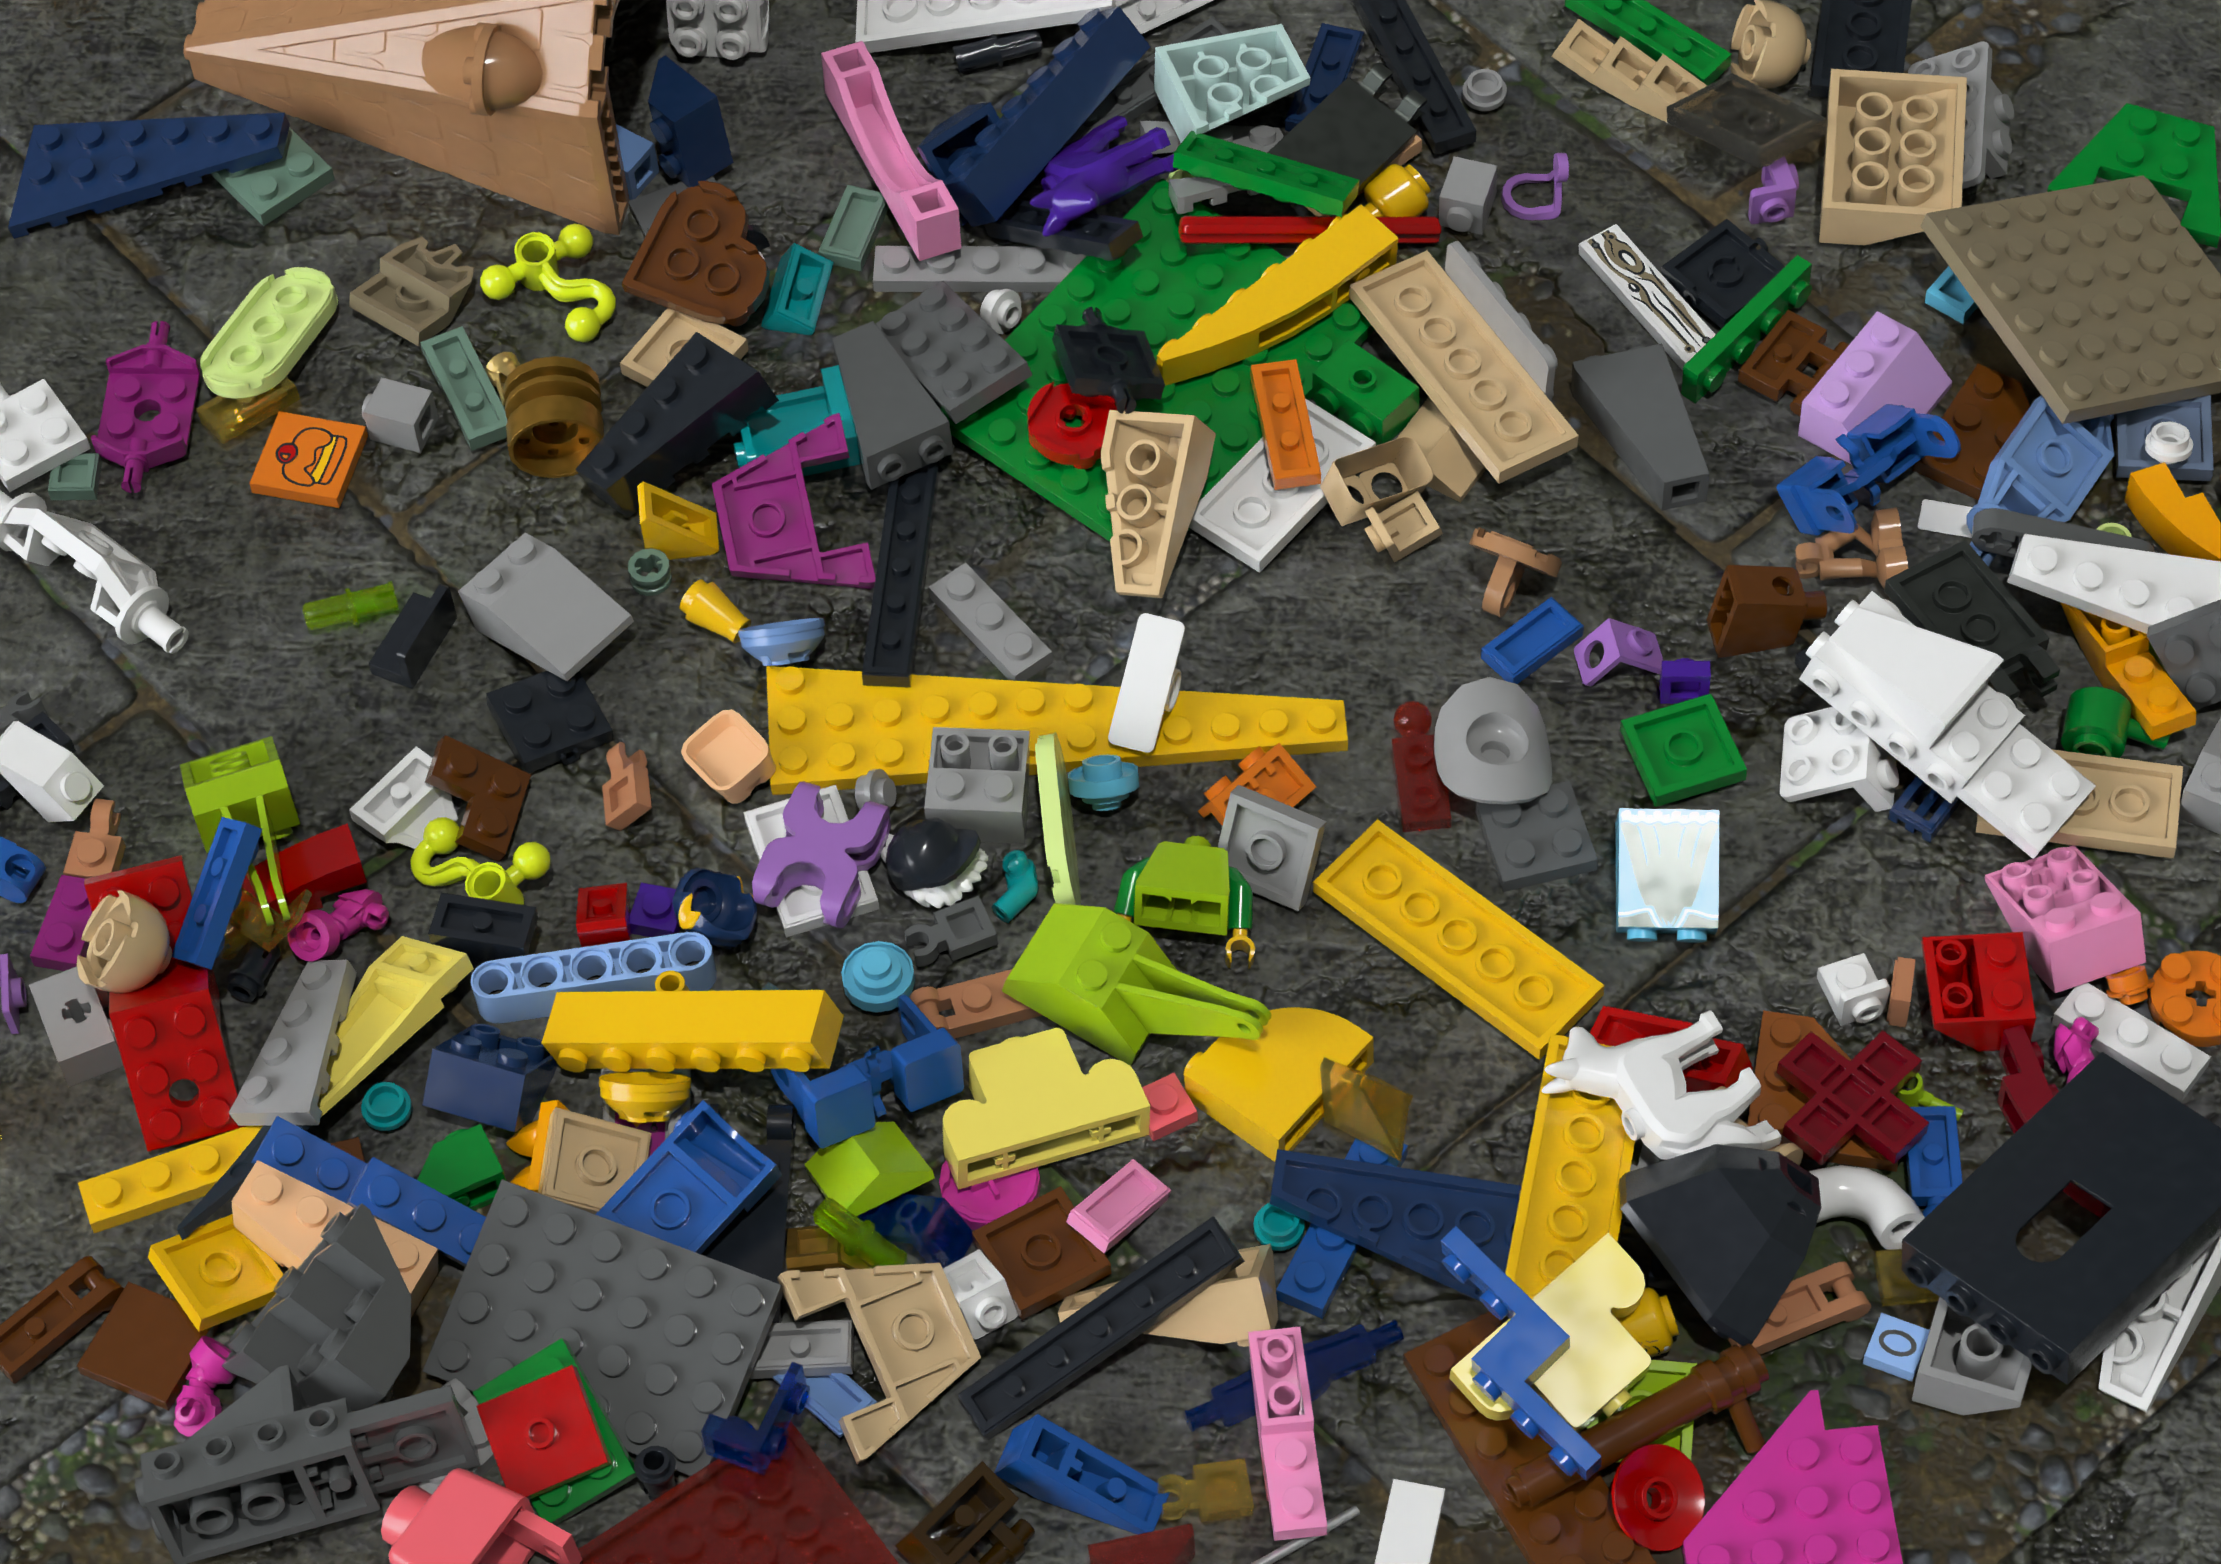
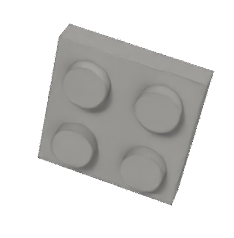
M1238 785L1230 792L1218 848H1224L1228 851L1229 866L1235 867L1241 872L1251 886L1252 892L1299 911L1307 902L1327 821Z

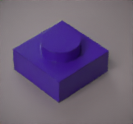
M1689 658L1662 661L1659 687L1660 704H1677L1709 694L1711 680L1710 661H1695Z
M641 882L629 916L631 934L656 937L679 933L681 927L672 904L676 889Z

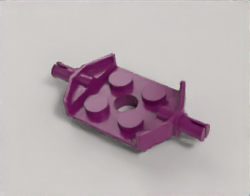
M158 321L151 323L149 342L146 345L143 344L106 358V365L109 371L98 435H92L91 441L95 452L99 453L101 457L125 467L121 488L129 493H132V487L134 493L141 491L143 472H149V469L182 458L187 453L201 373L196 359L167 346L171 327L165 321H160V327ZM155 410L160 412L153 420H139V417L147 411Z

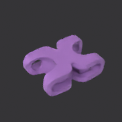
M801 781L794 789L783 811L786 837L776 838L766 846L756 868L752 881L753 899L755 903L774 908L780 905L791 889L801 885L816 886L823 891L820 897L821 910L825 917L823 923L844 928L861 897L858 871L868 870L877 863L891 828L889 806L869 801L865 802L854 819L844 823H829L821 818L824 811L823 800L819 793L821 786Z

